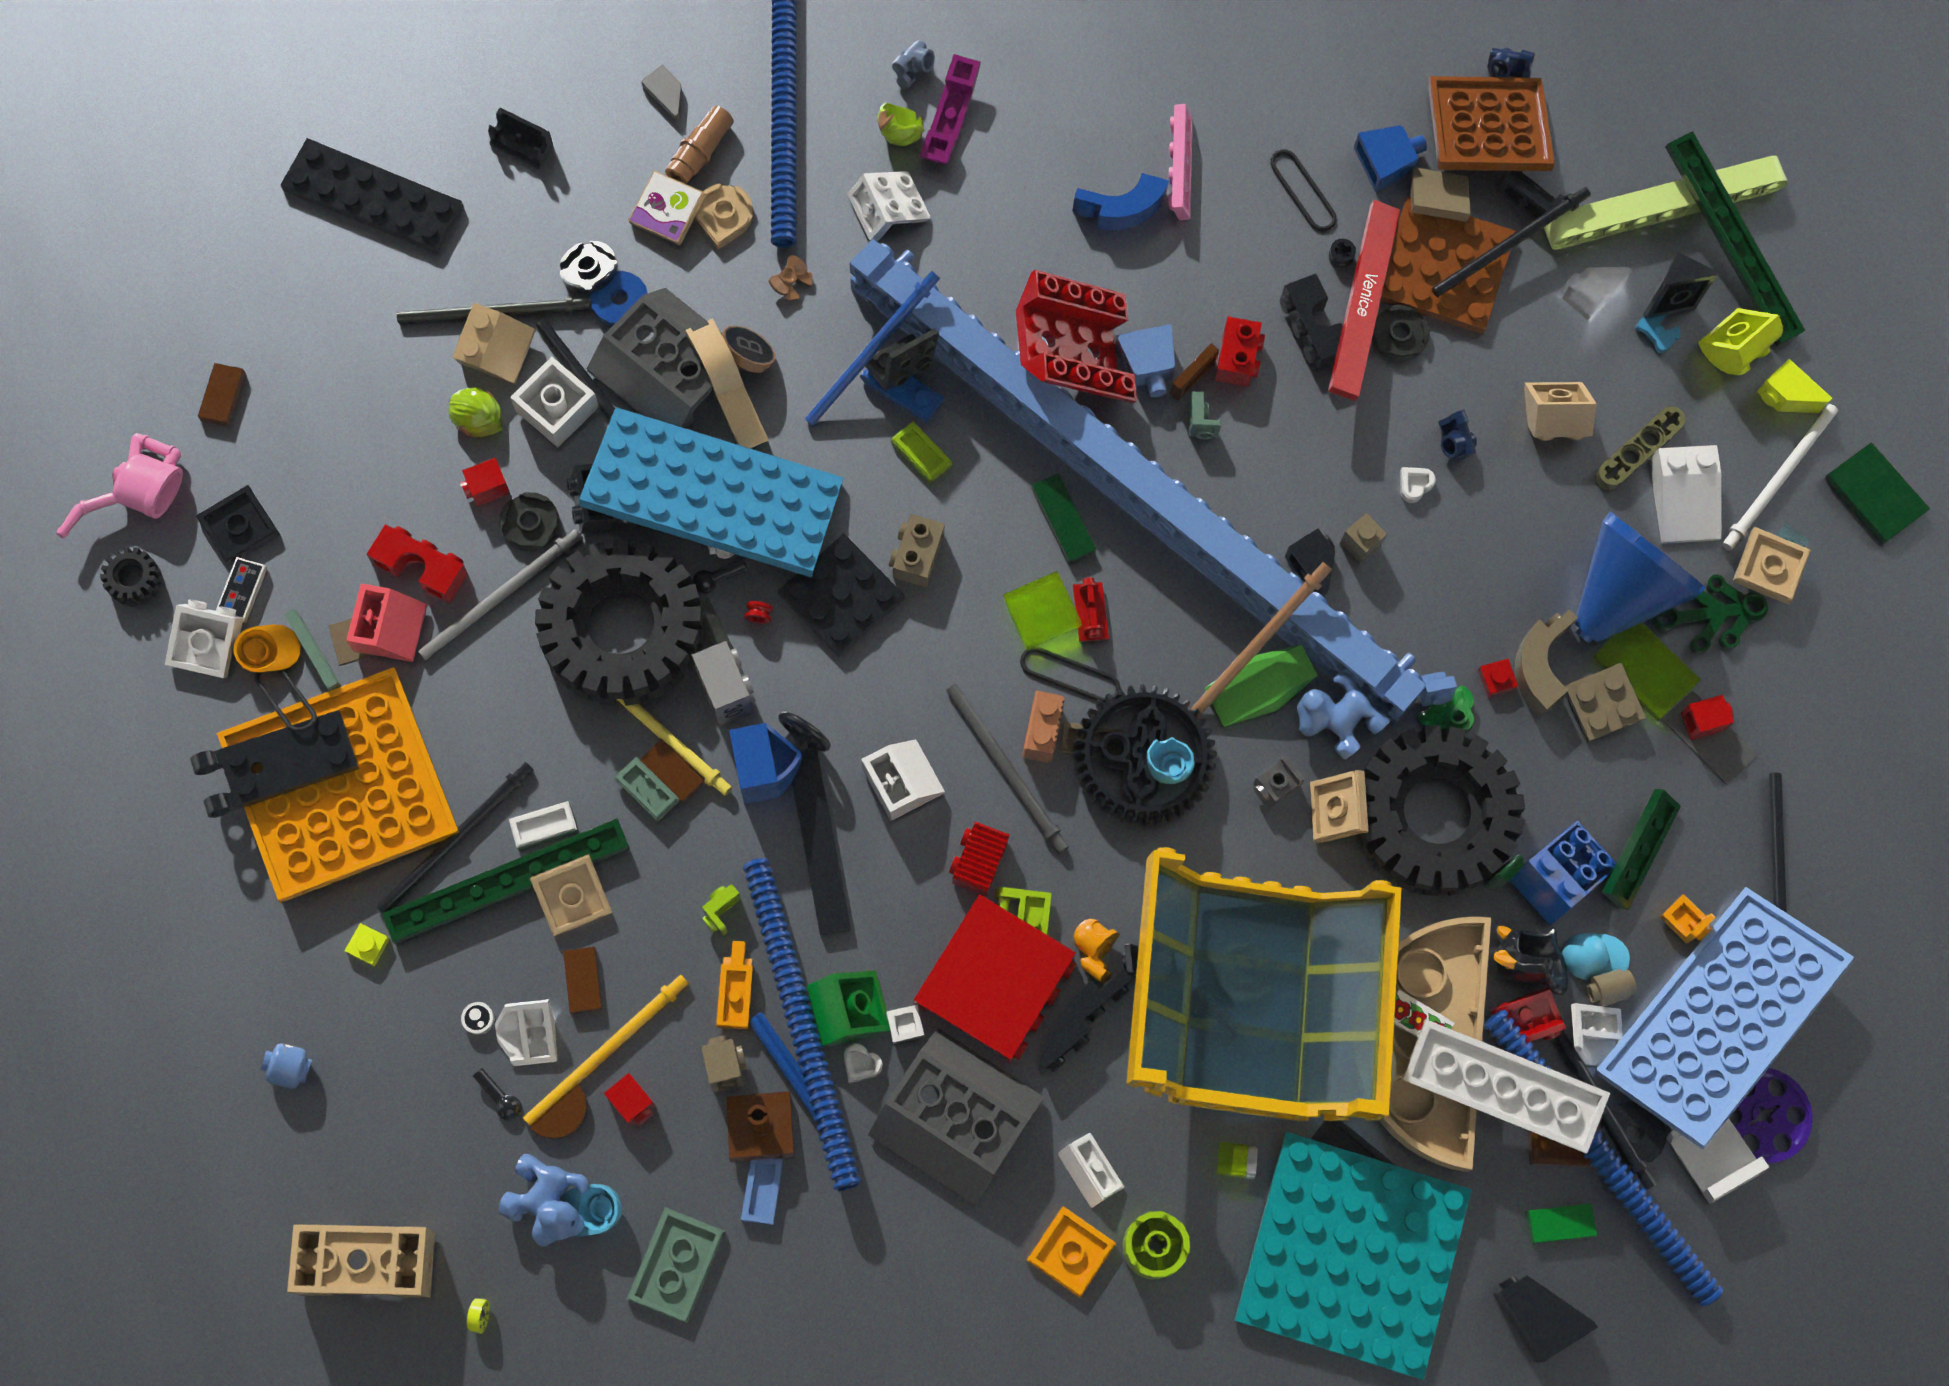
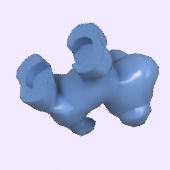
M1342 672L1334 677V682L1344 685L1346 689V694L1339 703H1333L1330 696L1323 691L1312 689L1301 698L1297 705V712L1300 721L1299 730L1303 735L1308 737L1314 736L1325 728L1337 734L1339 741L1334 746L1335 751L1343 760H1346L1361 746L1356 740L1353 730L1363 716L1367 717L1365 721L1366 727L1374 734L1380 732L1390 720L1383 712L1371 705L1370 699L1358 688L1353 677L1346 672Z
M523 1154L517 1162L515 1172L522 1176L523 1179L529 1182L536 1181V1183L527 1194L521 1195L506 1192L500 1201L499 1214L511 1221H521L526 1213L535 1216L536 1220L532 1230V1238L539 1246L545 1247L555 1241L578 1235L584 1228L583 1216L568 1202L560 1201V1197L569 1186H576L581 1194L586 1193L589 1188L588 1179L582 1174L568 1173L559 1167L547 1166L534 1156Z

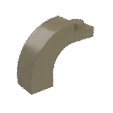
M1570 609L1562 616L1556 613L1545 624L1539 619L1522 640L1516 654L1515 677L1519 691L1526 703L1539 717L1551 709L1569 691L1551 671L1548 664V649L1578 619Z

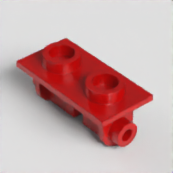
M1093 577L1082 579L1083 584L1072 585L1079 642L1109 640L1103 583L1095 582Z

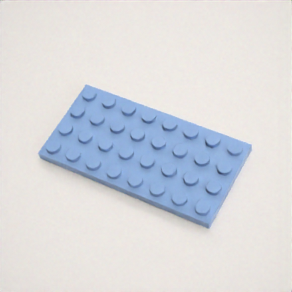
M1747 887L1739 894L1712 927L1713 929L1703 938L1596 1069V1074L1702 1150L1705 1149L1854 960L1852 955Z

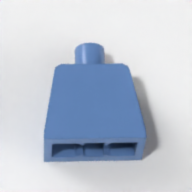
M1171 324L1117 335L1115 343L1117 355L1125 372L1135 375L1136 387L1147 385L1150 397L1164 395L1167 392L1164 381L1171 380L1175 371Z

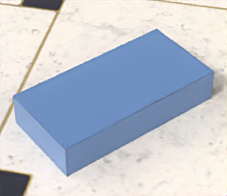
M782 1159L750 1160L741 1221L774 1226L784 1162Z

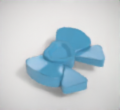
M1666 315L1647 319L1643 317L1635 328L1637 331L1645 333L1650 341L1654 343L1657 353L1660 354L1668 351L1675 340L1680 339L1679 326L1665 331L1664 327L1659 325Z

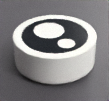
M482 1002L469 1004L461 1015L463 1027L473 1035H483L489 1032L495 1021L491 1008Z

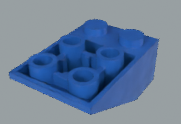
M1577 820L1526 862L1510 882L1551 926L1607 878L1617 863Z

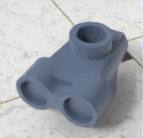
M915 41L910 48L905 47L901 55L892 64L893 71L898 75L896 82L902 89H909L916 80L915 76L919 71L929 72L933 68L935 62L934 52L931 49H927L924 42Z

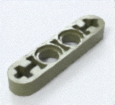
M1670 406L1658 413L1601 465L1595 476L1597 484L1605 490L1618 488L1656 453L1658 448H1662L1678 434L1686 420L1682 410ZM1673 417L1676 420L1675 423L1670 424L1663 431L1660 427L1667 419ZM1645 433L1654 434L1658 439V444L1654 446L1645 443L1643 435ZM1625 451L1634 452L1638 457V462L1634 464L1626 462L1623 458V453ZM1618 465L1620 470L1614 478L1608 480L1605 477L1606 473H1610Z

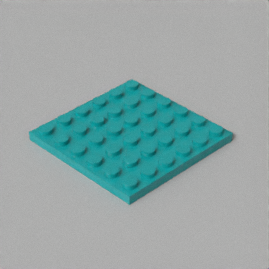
M1286 1132L1234 1321L1424 1380L1472 1189Z

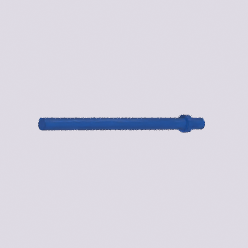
M931 271L921 283H916L913 293L805 417L808 423L812 426L817 423L924 297L928 298L931 295L929 291L940 280V277L935 272Z

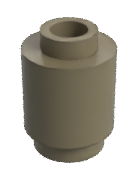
M1617 969L1590 978V984L1587 985V994L1591 1002H1596L1598 1006L1602 1007L1631 998V995L1637 993L1634 976L1629 970L1622 971Z

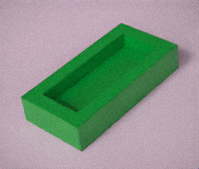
M1592 1203L1526 1211L1531 1244L1597 1236Z

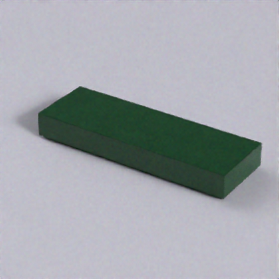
M1059 473L1032 484L1031 489L1068 564L1095 554L1097 549Z

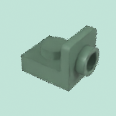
M1192 391L1188 403V436H1196L1199 439H1211L1218 436L1221 429V420L1208 419L1209 403H1204V392Z

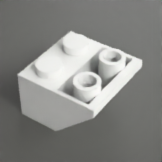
M916 739L888 745L861 759L862 770L890 821L945 793Z

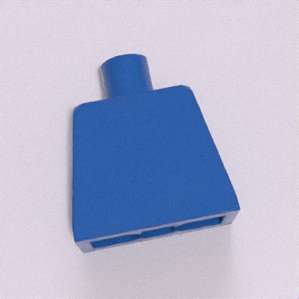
M1399 125L1358 133L1353 148L1374 191L1378 192L1411 174L1412 168L1416 167L1418 162L1417 154L1427 151V143L1423 135L1409 139L1404 127Z

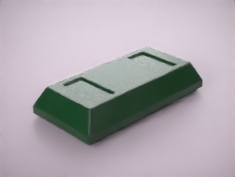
M1517 854L1507 861L1484 884V888L1496 891L1508 883L1525 865L1523 856Z

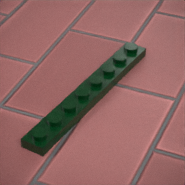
M1692 131L1668 143L1665 148L1756 310L1758 312L1779 315L1783 325V333L1775 341V344L1778 346L1806 331L1694 132Z
M616 818L386 911L382 915L392 942L397 944L534 888L530 880L533 876L588 854L594 864L630 848L619 820Z

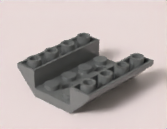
M667 288L644 294L603 335L587 367V371L640 415L687 429L694 422L692 412L713 391V387L685 330L691 328L692 331H696L708 325L707 320ZM643 330H650L654 333L653 337L648 341H641L637 338L638 334ZM689 365L695 366L698 369L697 373L691 377H686L681 373L682 369ZM738 367V370L741 373L744 369Z
M938 1028L920 1050L885 1103L868 1136L976 1206L998 1168L1045 1097ZM933 1086L939 1091L940 1096L935 1103L928 1104L922 1100L921 1091L925 1087ZM986 1121L992 1125L994 1132L990 1138L981 1139L976 1135L975 1126L979 1122Z

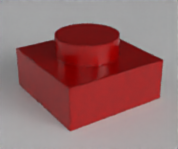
M1508 658L1482 665L1478 668L1487 697L1517 689L1518 683Z

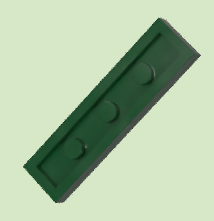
M1654 789L1602 891L1620 909L1629 910L1681 807L1664 789Z

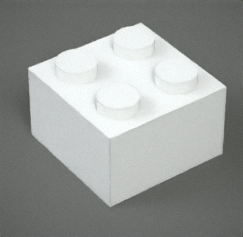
M553 357L543 364L510 397L515 411L556 447H559L599 408L595 393Z

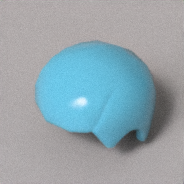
M1173 737L1165 741H1158L1156 739L1147 750V767L1153 778L1161 783H1180L1189 778L1194 769L1193 752L1187 744Z

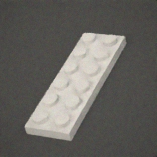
M1426 1019L1402 1078L1407 1082L1584 1153H1588L1610 1092Z

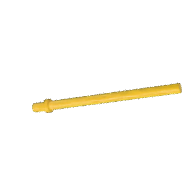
M679 975L667 987L664 985L660 988L661 993L528 1112L523 1119L532 1127L668 1002L671 1001L673 1003L677 999L675 996L689 984L682 975Z

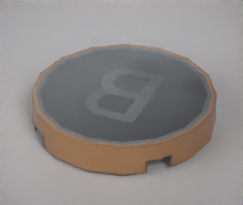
M737 325L728 326L723 330L721 335L738 367L760 373L772 366L775 361V352L772 346L758 333Z

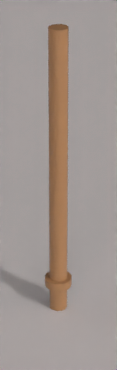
M1322 562L1312 575L1307 574L1303 585L1189 711L1198 708L1199 713L1195 717L1196 719L1205 712L1315 589L1319 590L1322 587L1321 582L1332 571L1326 563Z

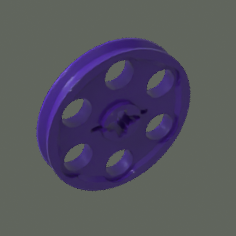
M1768 1068L1753 1087L1752 1094L1749 1097H1745L1736 1108L1740 1117L1738 1123L1734 1125L1742 1138L1747 1134L1756 1138L1758 1147L1752 1153L1756 1159L1762 1156L1767 1164L1777 1163L1794 1156L1803 1148L1810 1136L1813 1114L1809 1099L1801 1086L1793 1078L1779 1070ZM1772 1079L1779 1080L1783 1084L1784 1092L1782 1096L1776 1097L1770 1093L1768 1085ZM1777 1106V1109L1770 1112V1115L1767 1116L1768 1123L1763 1120L1749 1125V1122L1755 1120L1756 1116L1760 1114L1758 1108L1764 1111ZM1789 1107H1797L1802 1112V1120L1799 1124H1793L1788 1120L1787 1110ZM1777 1134H1782L1788 1138L1789 1148L1786 1152H1780L1775 1148L1773 1140Z

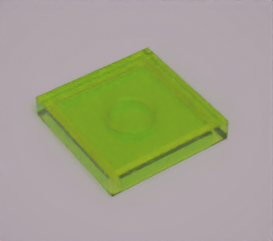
M1058 571L1003 594V598L1027 650L1082 626V622Z

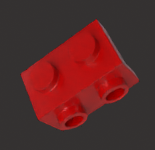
M1549 986L1489 1008L1492 1016L1500 1010H1506L1508 1012L1507 1017L1514 1020L1513 1025L1520 1027L1519 1033L1527 1036L1525 1039L1527 1043L1543 1038V1040L1553 1039L1561 1034L1560 1031L1566 1029Z

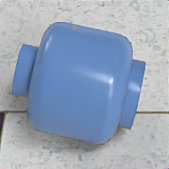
M280 1043L275 1046L273 1052L266 1051L261 1070L267 1071L266 1081L268 1083L294 1089L299 1083H305L312 1059L307 1058L306 1050Z

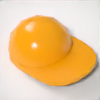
M284 625L254 626L245 629L237 636L234 642L233 654L237 663L250 672L279 671L290 668L297 662L301 644L295 632Z

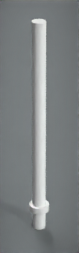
M1831 404L1826 407L1738 524L1731 526L1729 529L1730 534L1722 543L1724 549L1732 551L1740 540H1744L1747 537V530L1837 414V407Z

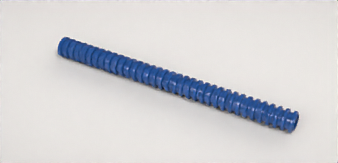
M772 0L771 243L779 248H788L796 244L795 123L797 119L795 115L797 111L795 107L797 106V1Z
M765 858L754 859L743 866V871L747 873L745 876L746 881L750 882L748 889L752 891L750 894L751 899L755 900L753 907L758 909L755 914L757 918H760L758 921L759 926L763 927L761 934L765 936L763 939L764 944L768 945L766 952L771 955L768 959L773 964L771 967L772 972L776 973L774 980L778 982L776 985L777 990L781 991L779 998L784 1001L781 1005L786 1010L784 1013L785 1018L789 1019L787 1026L792 1029L789 1034L794 1038L792 1041L793 1046L797 1047L795 1055L800 1057L797 1062L799 1066H802L800 1070L801 1075H805L803 1083L808 1085L805 1090L811 1096L808 1098L809 1103L813 1104L811 1111L816 1113L814 1121L819 1124L816 1129L818 1132H821L819 1139L821 1142H824L822 1150L827 1152L825 1160L830 1163L827 1167L833 1173L830 1175L831 1180L835 1181L833 1189L845 1191L858 1186L862 1182L861 1178L856 1175L859 1170L853 1165L856 1163L855 1158L851 1157L853 1149L848 1147L851 1142L849 1138L845 1137L848 1132L847 1129L843 1128L845 1124L844 1119H840L842 1111L837 1109L839 1101L834 1098L837 1094L835 1090H832L834 1086L833 1081L829 1080L831 1073L826 1071L829 1066L823 1060L826 1057L825 1053L821 1052L823 1045L818 1043L820 1035L815 1032L818 1028L816 1024H813L815 1020L814 1015L810 1014L812 1007L807 1004L810 1000L808 996H805L807 992L806 987L802 986L804 979L799 977L802 972L800 968H797L799 965L798 959H794L796 951L791 949L794 944L789 940L791 937L790 932L786 931L788 924L784 922L786 919L785 914L781 913L783 906L779 904L780 896L776 895L778 889L776 886H773L775 879L771 877L773 874L772 869L768 868L770 861Z
M1506 1010L1498 1011L1485 1021L1483 1027L1485 1030L1489 1029L1491 1031L1489 1035L1497 1039L1496 1044L1498 1046L1502 1045V1050L1546 1067L1544 1065L1546 1062L1544 1058L1538 1057L1539 1052L1537 1050L1533 1051V1044L1526 1042L1527 1036L1519 1033L1520 1027L1513 1025L1514 1020L1507 1017L1508 1012ZM1596 1131L1588 1153H1584L1583 1156L1586 1159L1590 1158V1165L1592 1167H1597L1596 1173L1603 1175V1182L1610 1184L1608 1188L1611 1192H1616L1615 1197L1617 1200L1621 1199V1205L1624 1208L1628 1207V1214L1635 1216L1634 1222L1642 1225L1640 1227L1641 1231L1648 1233L1646 1237L1649 1241H1654L1653 1246L1655 1249H1660L1659 1254L1667 1258L1666 1263L1673 1265V1272L1680 1274L1679 1280L1686 1282V1289L1692 1290L1691 1295L1693 1298L1699 1299L1698 1304L1702 1307L1714 1303L1721 1297L1724 1289L1721 1286H1716L1717 1280L1714 1277H1709L1710 1271L1703 1269V1262L1697 1261L1698 1256L1696 1253H1691L1692 1248L1689 1245H1684L1685 1239L1682 1236H1677L1678 1230L1671 1228V1221L1665 1220L1666 1215L1664 1212L1658 1211L1660 1207L1652 1203L1653 1198L1650 1195L1646 1196V1189L1644 1187L1640 1188L1639 1180H1634L1632 1171L1626 1170L1628 1166L1625 1163L1621 1164V1157L1614 1155L1615 1149L1607 1146L1609 1142L1606 1138H1601V1131Z

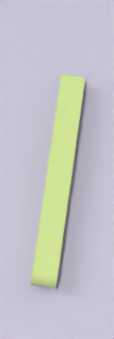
M1769 156L1715 170L1733 203L1776 192L1788 184L1777 156ZM1681 179L1579 206L1576 210H1569L1545 226L1544 231L1551 248L1558 250L1701 211L1684 180Z

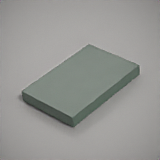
M665 1207L626 1300L688 1325L725 1231Z

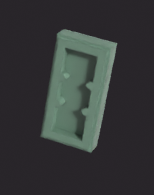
M637 757L614 777L615 781L657 822L680 801Z

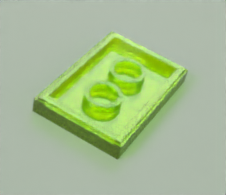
M1643 623L1616 634L1592 657L1603 669L1622 663L1640 705L1657 721L1701 681Z

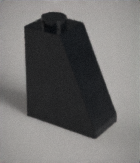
M1513 1274L1500 1282L1501 1290L1494 1293V1296L1536 1363L1545 1362L1598 1328L1593 1320L1528 1275L1517 1278Z

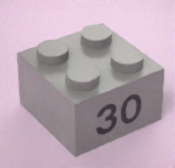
M724 641L692 654L696 673L719 726L753 713L751 703L756 701L753 695L754 691L748 676L741 677L744 672L736 648L730 650L727 642Z

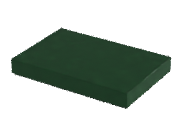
M1872 442L1825 477L1882 544H1885L1930 510V507Z

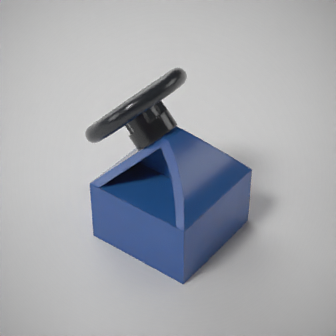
M787 711L780 712L778 715L779 722L789 732L785 738L767 723L729 730L744 805L780 798L788 789L799 769L802 760L801 755L805 753L809 746L819 751H828L831 747L828 738L808 721Z

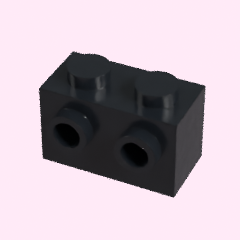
M593 464L575 465L571 478L567 479L569 497L574 496L575 507H572V519L574 525L579 524L580 534L610 531L614 521L613 516L578 506L580 495Z

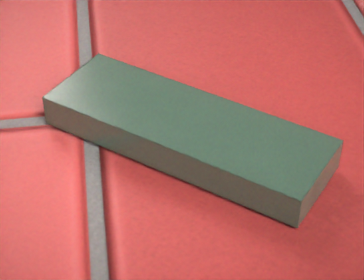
M292 609L284 614L327 689L331 691L342 687L297 610Z

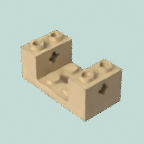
M293 1224L287 1292L300 1296L361 1294L391 1295L400 1298H430L436 1232L427 1227ZM356 1251H364L367 1256L365 1266L359 1270H354L350 1265L351 1255Z

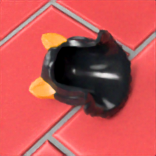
M1498 926L1497 932L1502 938V942L1493 956L1498 971L1511 981L1520 984L1546 985L1551 987L1555 995L1565 994L1568 988V973L1565 960L1558 946L1556 928L1552 927L1549 933L1542 934L1533 931H1517L1505 926Z

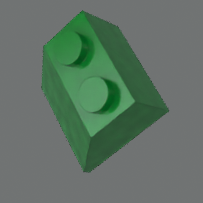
M876 970L834 973L807 985L823 1046L846 1044L890 1032L886 1016L887 1010Z

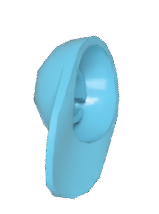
M1575 934L1566 941L1562 950V956L1568 972L1576 978L1590 980L1593 976L1617 969L1625 971L1630 962L1629 951L1623 942L1614 936L1606 934Z
M591 1184L586 1193L583 1194L575 1187L568 1190L561 1198V1201L568 1202L583 1216L584 1228L574 1237H584L606 1232L616 1226L622 1215V1203L619 1194L606 1185Z

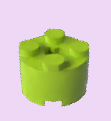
M1163 1211L1148 1212L1139 1216L1126 1230L1122 1241L1123 1256L1127 1265L1140 1277L1149 1280L1164 1279L1176 1273L1185 1263L1190 1251L1189 1235L1184 1224L1179 1222L1174 1216ZM1152 1237H1155L1157 1242H1162L1164 1248L1159 1250L1160 1254H1156L1154 1250H1150L1148 1244L1152 1242Z

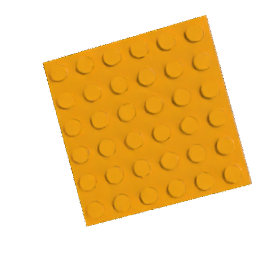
M395 667L307 699L316 712L317 717L336 710L340 711L359 769L244 807L279 903L438 843L459 833ZM302 701L281 709L291 725L312 719L311 713ZM274 711L216 734L221 747L225 748L287 726L278 713ZM255 764L252 767V772L255 774H259L263 770L262 764Z

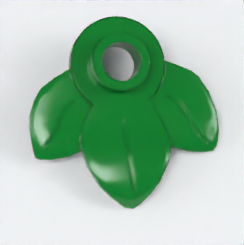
M1462 685L1456 689L1452 701L1441 705H1429L1430 708L1419 713L1416 719L1422 726L1440 725L1441 731L1448 730L1452 726L1466 730L1465 733H1467L1474 725V715L1471 711L1474 705V697L1470 690ZM1457 716L1464 717L1462 721H1455L1453 718Z

